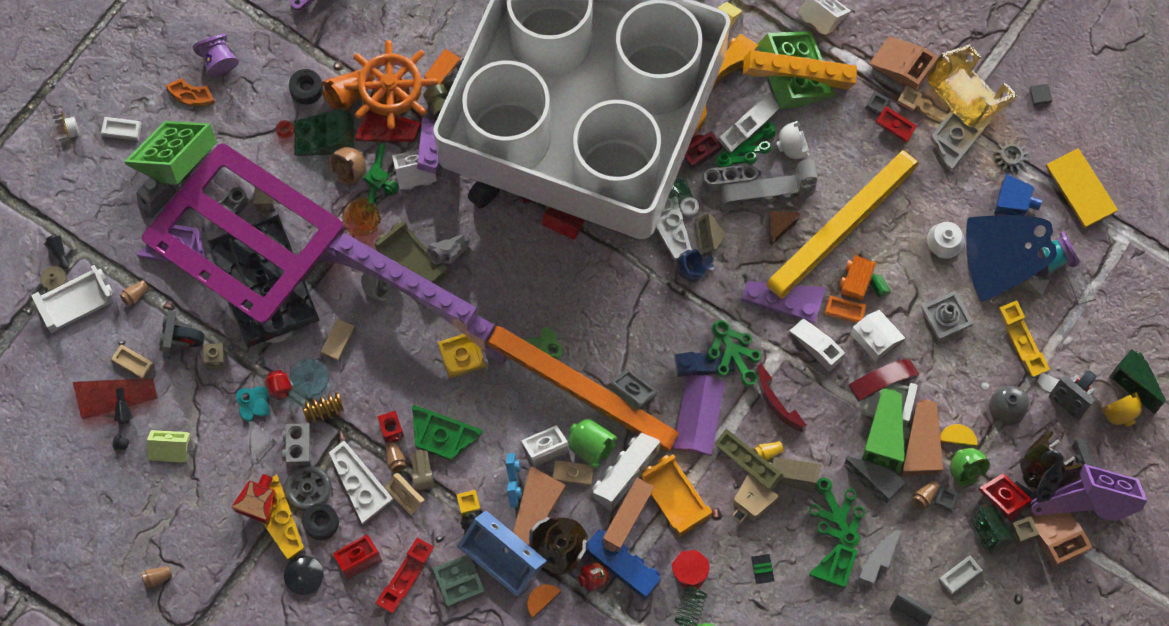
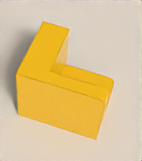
M476 490L456 494L462 518L466 517L465 514L481 510Z

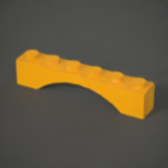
M739 34L736 39L733 38L728 45L729 49L726 51L724 61L713 87L727 74L743 68L744 56L750 50L757 51L758 44L742 34ZM706 105L693 134L694 136L697 135L706 122Z
M750 50L744 56L743 75L756 77H797L818 81L833 88L849 90L856 84L857 65Z

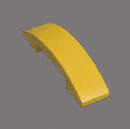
M1016 300L1000 307L999 311L1008 336L1030 376L1033 378L1049 371L1050 368L1043 353L1039 352L1024 321L1025 316L1018 301Z

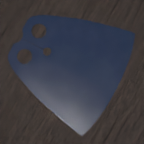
M1019 215L968 218L966 228L967 257L972 281L981 302L1019 285L1047 267L1056 258V245L1051 242L1053 228L1050 221L1039 217ZM1039 225L1046 228V233L1041 237L1034 234L1035 228ZM1027 242H1030L1032 244L1031 248L1029 249L1025 247V244ZM1047 247L1050 250L1049 256L1044 259L1038 256L1039 249Z

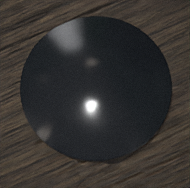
M298 556L292 559L284 570L286 586L292 592L300 595L316 592L324 577L321 564L310 556Z

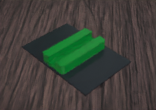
M770 554L752 556L756 584L775 581Z

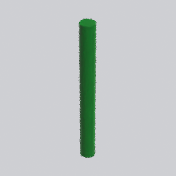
M382 143L378 144L374 162L380 168L385 150V144ZM372 186L369 187L365 208L366 215H372L377 190Z

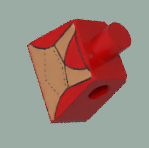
M262 474L259 483L248 481L233 503V511L269 525L277 495L275 490L269 488L273 478Z

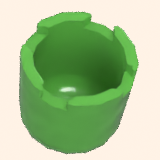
M585 419L578 424L574 423L568 431L570 433L568 438L569 448L595 469L600 466L598 462L602 458L605 460L608 458L616 445L613 441L618 439L614 434L590 419Z

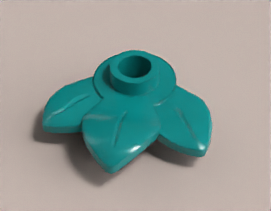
M260 386L253 389L242 388L237 392L236 402L240 405L239 414L245 421L250 422L254 415H270V408L266 401L270 396L266 388ZM247 394L249 400H244L242 395Z

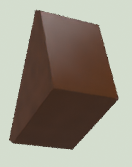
M771 211L769 216V243L773 245L799 221L800 214L798 212Z

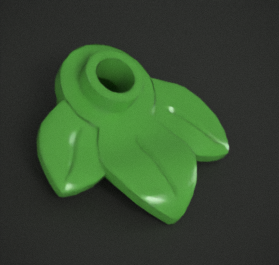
M547 327L542 328L541 337H533L526 340V342L555 359H559L562 355V347L557 343L556 333ZM551 349H555L557 352L555 354H551L549 351Z

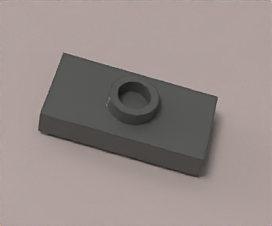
M1084 438L1076 439L1072 444L1076 453V464L1081 463L1082 465L1086 464L1094 467Z
M900 591L889 609L917 626H927L934 614V611Z

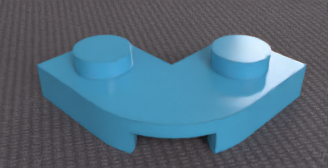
M515 453L507 454L506 469L509 479L507 494L510 508L518 507L519 499H522V489L519 475L521 463L520 460L516 459Z

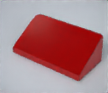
M549 207L543 216L542 225L575 240L585 220Z

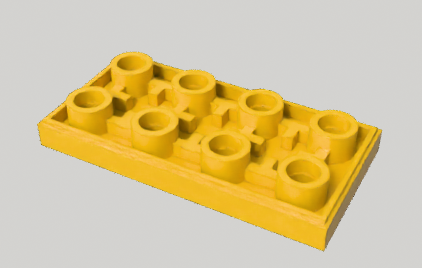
M1079 148L1046 164V169L1084 229L1118 211Z

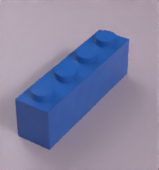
M598 529L587 542L585 552L602 566L604 565L610 573L646 601L661 582L659 572L652 567L650 569L644 565L645 562L639 556L631 555L628 552L629 549L624 544L619 552L607 550L604 544L601 543L607 531L604 530L603 532Z

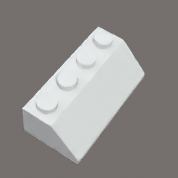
M640 433L638 437L634 436L628 444L630 447L627 451H622L616 459L618 462L614 467L610 466L604 473L606 477L602 482L597 481L593 486V498L612 511L631 488L636 478H639L642 474V470L659 453L660 441L643 433Z

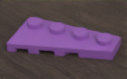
M423 117L417 169L435 174L440 166L434 137L436 121Z
M747 281L741 301L800 320L804 318L810 323H815L826 287L796 285L781 299L766 287L767 283Z

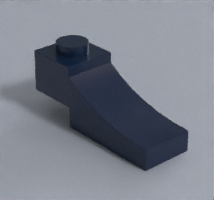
M694 351L675 354L674 360L677 377L717 374L716 369L721 364L724 352H720L716 360H710L707 357V353H694ZM732 357L728 366L729 372L735 369ZM720 368V371L722 373H725V370L723 368Z

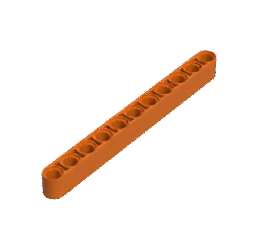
M496 326L486 342L492 349L637 435L643 433L660 441V448L665 451H670L679 436L675 429L641 409L636 410L621 397L500 326Z

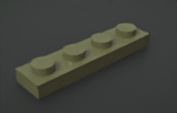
M725 429L714 443L770 490H773L784 476L728 429Z

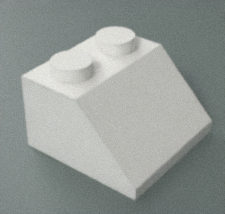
M805 0L798 11V14L802 16L801 18L805 22L811 23L819 33L825 35L833 32L850 13V10L837 0Z
M419 149L392 155L400 189L410 190L415 186H427L437 181L434 173L417 169Z
M880 310L864 317L853 326L851 331L853 338L875 362L905 339Z

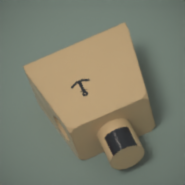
M749 473L733 500V505L738 509L732 517L739 523H742L747 516L755 521L778 501L779 496Z

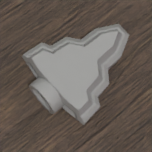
M464 235L456 236L450 240H442L438 243L430 244L426 249V253L434 264L445 263L451 265L464 252L470 240L464 237Z

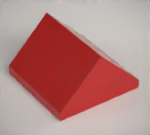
M1004 473L978 489L1010 522L1032 501Z
M368 534L333 553L347 580L382 561L377 548Z

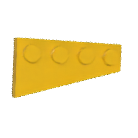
M276 474L272 477L273 481L269 487L275 490L277 494L269 525L262 524L289 561L305 549L280 480Z

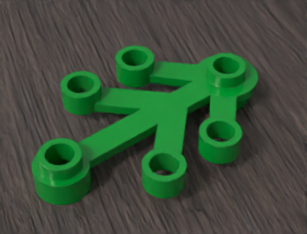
M765 122L757 133L743 141L730 153L723 146L722 153L715 159L716 165L721 168L733 166V164L747 163L751 165L756 163L755 153L767 154L771 151V146L767 141L761 142L758 146L752 145L761 138L770 139L776 134L775 126L771 122Z
M724 320L715 321L711 327L712 334L715 337L712 347L707 352V357L710 360H716L720 355L719 347L721 341L726 346L721 364L716 369L717 375L725 377L728 374V366L732 357L742 375L741 383L746 387H752L757 382L758 376L753 370L747 369L739 355L748 357L752 363L760 360L761 353L758 350L743 347L751 343V335L730 329V325ZM743 337L747 338L748 342H745ZM731 338L739 340L742 346L733 343ZM711 351L715 352L716 356L711 355ZM752 354H755L757 359L753 358ZM720 368H723L725 370V373H722L720 371Z
M820 478L816 484V491L825 496L832 513L821 509L818 504H812L809 508V514L812 517L818 516L837 523L841 531L831 528L825 521L818 524L817 531L822 535L827 534L840 539V543L844 546L856 547L860 540L857 528L860 520L865 515V509L862 506L855 507L853 510L854 518L850 527L846 523V517L852 501L857 496L856 491L852 488L845 491V500L840 510L831 492V481L827 478ZM822 482L827 483L828 487H827V488L821 487V483H822ZM852 492L854 494V497L849 498L847 496V493ZM817 508L818 513H813L811 509ZM861 510L863 514L859 516L855 511ZM825 525L827 527V530L822 531L820 529V526ZM847 535L853 536V540H852V541H848V540L846 539V536H847Z

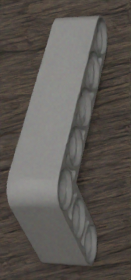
M812 159L800 161L797 165L796 174L792 176L722 185L720 190L723 206L736 207L810 197L814 195L818 181L815 161Z

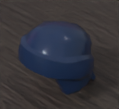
M697 249L687 250L679 256L677 271L679 275L688 281H698L704 278L706 269L714 270V265L711 264L713 257L709 256L703 259Z

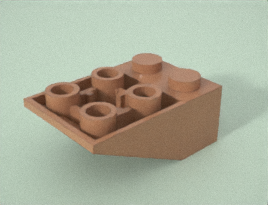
M889 36L869 65L905 87L907 85L918 91L935 67L938 56L924 47Z
M1070 512L1039 516L1030 513L1025 516V518L1032 517L1039 533L1037 540L1053 569L1088 553L1093 548L1084 530Z

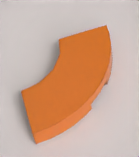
M183 78L165 85L168 92L183 104L201 107L215 103L207 85L202 87L191 86Z

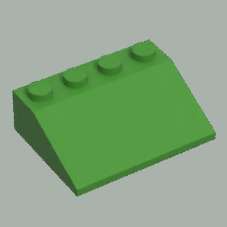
M812 31L767 33L757 43L760 52L822 60ZM769 76L780 109L797 108L836 96L833 87L818 81L797 77Z
M164 121L124 162L125 165L161 183L175 185L181 182L217 141L211 124Z

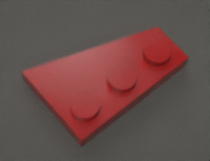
M369 110L362 119L355 136V141L415 142L421 123L395 115V127L389 129L387 127V116Z

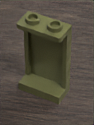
M405 221L396 223L392 226L390 232L386 235H381L376 240L375 247L377 252L436 285L449 275L448 268L443 263L434 264L431 261L430 256L426 253L427 248L411 232Z

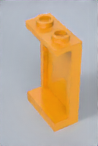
M666 455L658 461L657 465L653 467L650 465L643 469L640 479L654 486L651 497L677 536L681 537L711 518L713 512L709 506L706 507L675 460L676 457L674 455L670 457Z

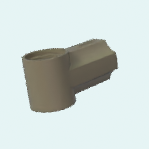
M419 450L411 453L414 490L434 488L428 451Z

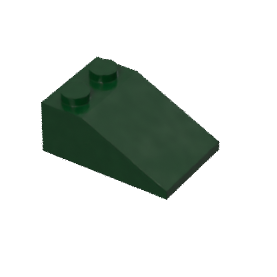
M1131 349L1109 377L1130 395L1137 392L1141 403L1155 414L1165 403L1166 399L1144 356L1140 352Z

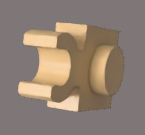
M907 85L896 102L912 112L917 108L922 115L928 113L923 108V105L928 107L932 105L930 100L920 99L922 94Z

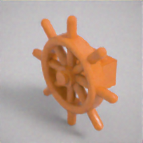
M386 40L385 54L376 56L369 61L356 53L354 60L363 66L358 82L343 83V87L348 90H358L360 98L364 103L355 113V117L360 119L371 110L377 114L387 116V127L393 129L395 127V115L402 114L411 108L420 115H425L426 109L417 103L421 95L422 86H436L438 80L436 78L421 79L415 64L424 56V52L419 50L408 59L402 55L393 54L392 41ZM385 65L386 74L384 75L377 68ZM393 65L401 66V68L395 74H393ZM409 72L413 79L405 80L402 77ZM370 74L378 79L377 81L367 82ZM366 89H372V97L368 95Z

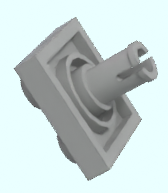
M956 291L921 306V310L938 341L967 329L974 324Z

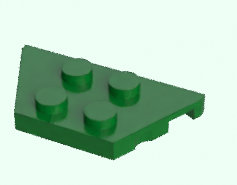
M416 405L412 406L415 447L420 450L428 451L431 454L452 461L483 433L482 429Z

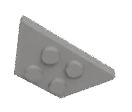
M952 109L931 135L930 139L949 171L955 168L992 122V117L987 116V118L976 116L975 113H964L960 110Z

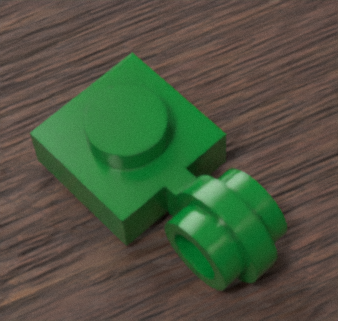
M375 163L362 179L376 190L382 185L384 192L390 196L397 194L399 191L398 183L393 180L386 181L389 174Z

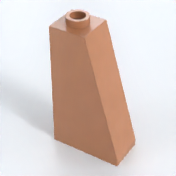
M925 399L917 402L915 406L901 476L940 475L943 471L937 402Z
M532 466L529 469L513 531L527 545L530 546V529L539 520L545 519L547 516L550 517L564 494L566 485Z
M636 478L601 543L604 544L607 550L611 552L620 551L650 499L654 486Z

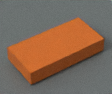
M444 49L424 75V79L436 78L438 84H443L445 82L443 78L455 69L456 65L461 61L460 57Z
M829 295L824 315L858 323L864 317L866 304Z

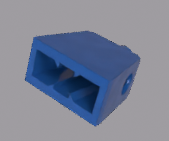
M1006 174L994 213L1025 216L1028 208L1039 211L1042 200L1032 197L1034 190L1032 185Z

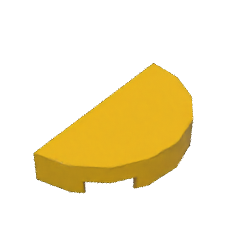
M961 424L950 425L940 434L941 443L973 447L978 445L974 432Z

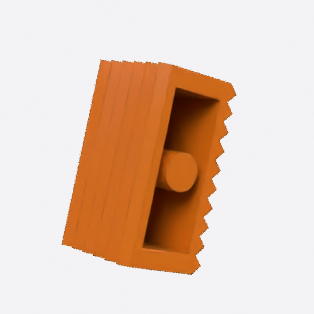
M854 255L853 261L848 260L845 271H848L847 277H842L839 285L842 288L841 294L863 301L876 262L858 257L857 255Z

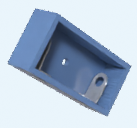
M487 511L473 520L457 546L517 597L530 587L547 561Z

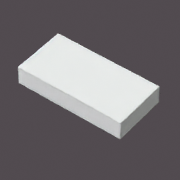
M104 117L101 136L139 141L142 123L141 121Z
M969 555L940 577L939 581L952 595L983 570Z

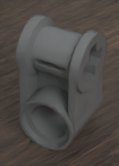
M233 187L218 203L238 215L247 206L248 197L241 187ZM242 195L240 200H234L236 196Z

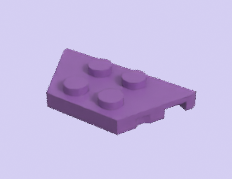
M174 225L170 229L169 233L205 258L199 229ZM162 243L159 248L166 251L169 246ZM148 245L142 251L139 249L136 254L139 258L172 263Z

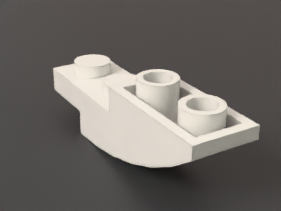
M768 93L725 131L718 140L729 153L732 152L780 108L778 103Z

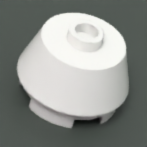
M943 222L936 224L930 229L927 235V243L929 249L937 257L949 259L958 255L963 250L965 237L956 224Z

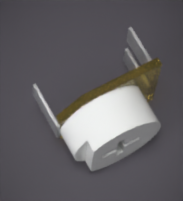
M63 111L60 114L52 115L53 119L62 117L54 120L55 123H64L66 137L58 138L59 142L79 136L75 117L65 118Z

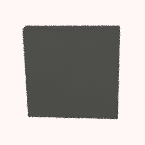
M628 369L614 378L607 386V388L636 410H639L654 398L657 393L655 389Z

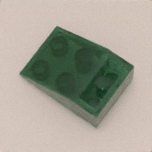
M342 108L294 121L295 156L332 155L335 151L344 147L354 148V116Z
M983 504L979 506L970 520V526L974 533H978L982 539L981 544L983 548L989 551L990 554H993L1011 544L1014 537L994 505Z

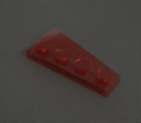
M153 378L73 382L82 419L115 411L117 401L116 388L123 387L128 406L158 398Z

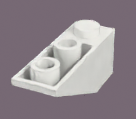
M804 318L789 330L828 372L843 360L845 352L830 337Z

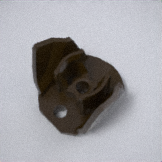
M1046 430L1029 447L1020 463L1024 482L1030 487H1035V489H1037L1045 471L1056 462L1055 456H1048L1045 460H1041L1045 452L1053 450L1052 447L1060 442L1057 439L1048 445L1046 444L1054 434L1049 430ZM1074 457L1063 463L1062 480L1057 490L1080 478L1079 473L1083 465L1081 463L1073 465Z
M547 516L545 519L539 520L529 531L530 547L547 560L543 568L554 575L572 572L586 551L588 536L584 528L576 520ZM560 543H564V544H565L564 547H559L558 545H559ZM554 558L555 564L548 565V560Z

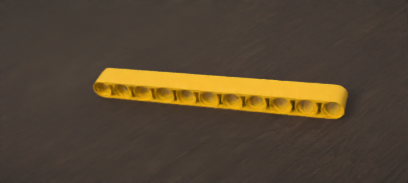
M901 151L769 279L766 287L779 298H784L914 172L919 162L907 152Z

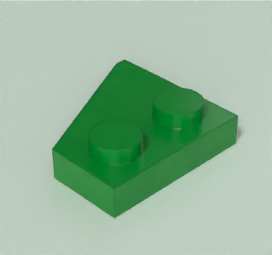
M838 544L810 571L809 576L845 589L858 550Z

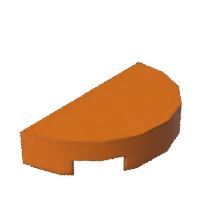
M549 584L540 585L533 589L527 601L528 612L532 619L556 598L562 590Z

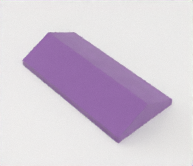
M689 375L686 377L677 426L679 436L674 443L673 449L712 456L725 381L707 375Z

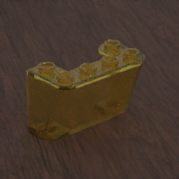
M969 44L942 53L928 73L927 80L932 89L964 124L972 128L1010 106L1016 99L1017 94L1006 83L1002 84L996 94L973 71L981 56ZM968 53L973 55V62L968 61ZM1006 91L1009 95L1003 97V92Z

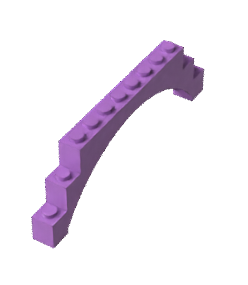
M343 233L341 238L338 236L320 257L319 260L323 263L325 261L354 268L402 291L456 327L482 349L488 357L501 364L506 360V356L492 349L486 343L493 333L495 326L478 316L476 307L346 233Z

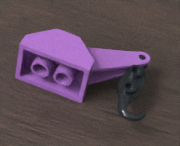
M1056 450L1047 451L1042 455L1041 460H1045L1048 456H1055L1056 462L1045 471L1036 489L1037 498L1030 503L1034 515L1095 510L1100 518L1117 521L1142 511L1147 502L1139 479L1086 464L1083 465L1079 473L1081 480L1057 490L1062 480L1063 455Z

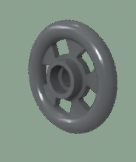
M310 465L301 466L292 471L286 479L284 486L286 499L294 508L306 511L309 506L315 503L327 502L331 494V481L322 469ZM311 473V479H303V474ZM321 479L323 486L318 488L315 481ZM294 481L300 482L298 490L292 489ZM310 485L311 489L306 491L304 487ZM318 493L321 497L314 502L311 497ZM299 494L306 498L303 503L297 500Z

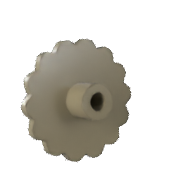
M59 266L47 267L40 276L41 284L48 290H53L65 284L67 280L66 272Z

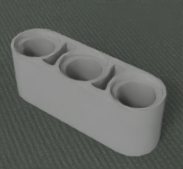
M752 164L708 169L704 174L703 186L708 191H720V187L725 184L757 180L758 170ZM750 173L753 177L747 178L745 174ZM733 176L735 179L728 180L726 177ZM714 178L716 179V181L709 182L707 179Z

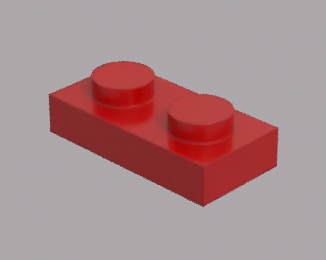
M885 106L875 122L906 143L917 125Z

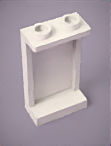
M95 265L91 266V271L43 295H40L39 292L31 295L51 333L114 302L111 297L114 293L109 284L105 286L103 280L106 277L101 269L97 270Z

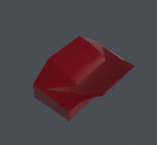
M712 131L706 135L698 134L691 139L684 158L691 168L699 166L720 151L722 144Z

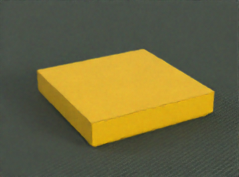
M461 334L438 342L449 379L486 367L481 349L466 335Z

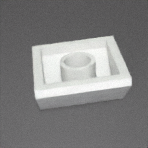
M557 425L521 440L534 468L569 453V444Z

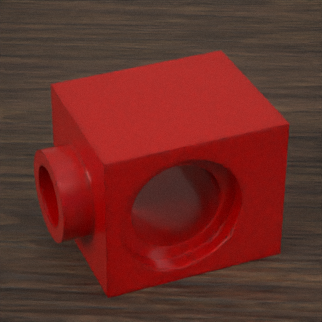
M396 410L377 416L385 443L398 442L404 437ZM389 425L396 426V429L392 432L386 430Z

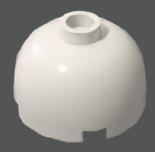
M798 121L784 126L779 134L780 141H777L779 151H784L785 155L790 159H801L810 156L807 152L809 149L803 131L799 132L798 127L800 124Z

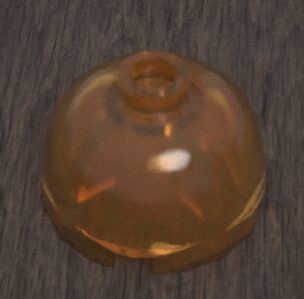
M358 198L350 202L343 211V224L346 230L355 236L364 237L376 232L378 224L381 222L377 206L374 203L370 204L367 198Z

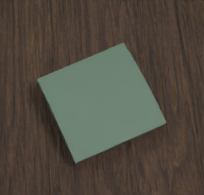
M467 555L432 568L447 606L484 592L473 561Z

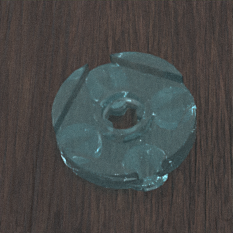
M316 359L300 360L290 371V381L293 390L298 395L306 398H313L321 394L329 382L326 367ZM313 374V381L306 382L305 375L310 376Z

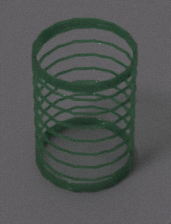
M685 587L683 590V594L691 595L688 597L691 599L697 598L705 601L708 596L705 592L691 587ZM687 590L695 591V592L701 593V594H703V595L694 594V593L689 592V591H687ZM685 599L680 601L690 602L691 600ZM687 603L679 604V606L682 607V608H678V610L685 608V607H683V606H681V605L688 606V605H690V604H687ZM703 608L702 610L696 609L692 611H699L701 613V611H703ZM681 611V612H683V613H681V614H685V615H688V616H690V617H693V616H691V615H697V616H699V615L696 614V613L690 614V613ZM682 616L679 618L675 617L674 622L680 626L690 625L679 621L698 626V623L686 619L689 617Z

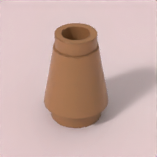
M142 280L122 290L120 298L130 307L140 300L149 290V287Z
M396 442L388 443L385 446L388 468L394 473L403 471L406 468V459Z
M930 481L915 492L912 498L915 506L920 509L928 508L940 489L939 485L934 481Z
M169 566L147 569L144 573H141L145 588L151 587L152 589L171 578L172 574Z

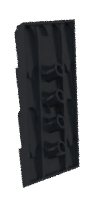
M279 214L251 224L293 253ZM229 233L207 241L216 266L261 297L266 296L284 273L282 269ZM304 278L267 323H258L231 304L247 348L310 325V323L320 321ZM246 301L243 306L250 310L253 304Z

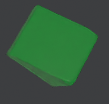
M872 275L870 284L877 297L880 298L891 292L881 275Z

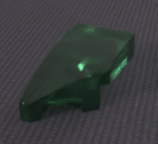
M675 179L668 196L669 199L675 196L682 199L693 196L686 180Z

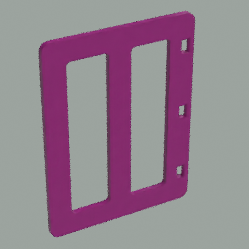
M221 143L213 149L142 235V240L146 245L255 321L264 324L272 318L344 228V224L327 210L228 145ZM226 167L318 228V232L299 255L293 254L203 193L205 187L221 168ZM188 208H192L284 271L283 275L266 296L261 297L169 233L170 229ZM162 243L169 246L166 251L159 248ZM204 272L211 275L208 280L201 277ZM246 301L253 304L250 310L243 306Z

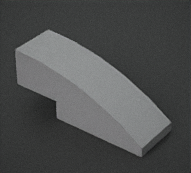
M896 530L878 545L864 565L857 582L872 587L878 571H887L901 531Z

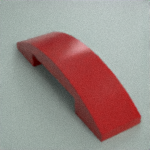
M418 537L415 539L395 576L375 604L391 614L396 611L423 570L434 546Z

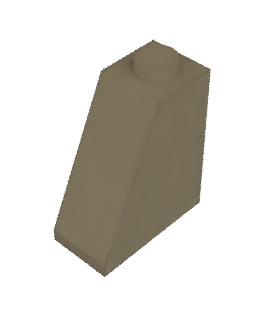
M774 457L773 463L769 462L784 475L778 482L779 484L810 493L814 492L821 464Z

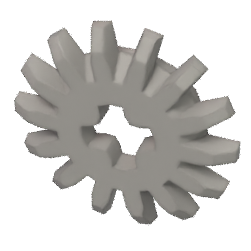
M1011 139L1010 144L1005 140V146L999 144L998 147L1001 150H995L997 154H1000L995 156V159H1001L998 165L1005 163L1003 169L1010 166V171H1013V166H1015L1017 170H1020L1019 165L1023 167L1026 165L1022 161H1028L1029 159L1024 157V155L1029 154L1028 151L1023 152L1026 146L1020 147V141L1017 144H1013V139ZM1009 151L1010 153H1016L1015 160L1007 158Z

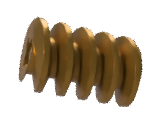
M335 392V398L328 394L327 400L320 396V403L314 398L312 405L305 401V407L302 406L306 422L310 425L311 419L318 423V417L325 421L326 415L333 419L334 412L339 417L341 416V410L344 411L338 392Z

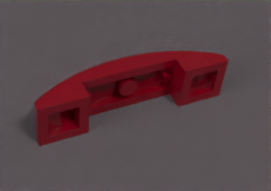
M903 359L876 369L850 383L848 386L859 402L873 396L883 388L885 389L901 381L904 383L918 377L920 374L910 359Z
M762 363L759 364L757 367L758 385L770 409L791 428L800 432L805 431L806 423L796 410L790 413L787 412L769 387L772 377Z

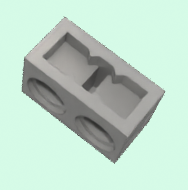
M286 424V431L282 432L283 442H286V449L282 451L283 461H286L288 467L312 466V429L310 424ZM297 432L302 434L299 439H292L293 434ZM296 451L302 452L299 458H293V453Z

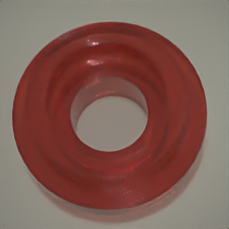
M282 120L276 125V134L280 138L286 139L293 135L294 125L290 121ZM284 128H288L287 132H282Z

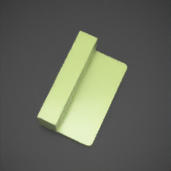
M151 430L147 439L148 460L187 462V446L190 441V433Z

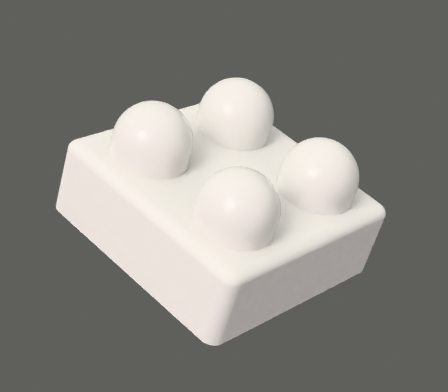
M490 0L434 125V137L439 164L452 172L634 238L646 239L650 237L657 226L724 61L730 27L728 14L720 9L694 0Z

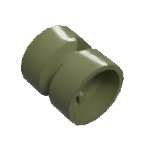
M443 84L432 86L423 94L435 119L438 118L449 94Z

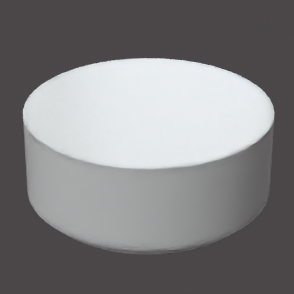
M687 197L681 201L680 211L684 216L693 217L698 213L699 203L696 199Z

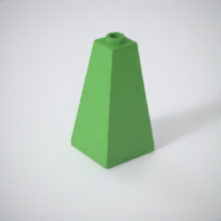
M883 388L861 460L889 468L898 475L904 461L902 394L897 393L894 389Z

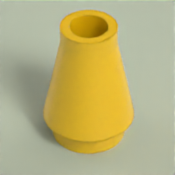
M780 441L760 444L753 448L766 461L784 451Z

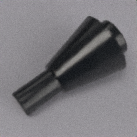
M53 234L47 237L44 245L59 260L63 269L69 267L61 236Z
M123 387L116 388L117 401L114 421H118V424L130 423V419H133V416L125 400Z

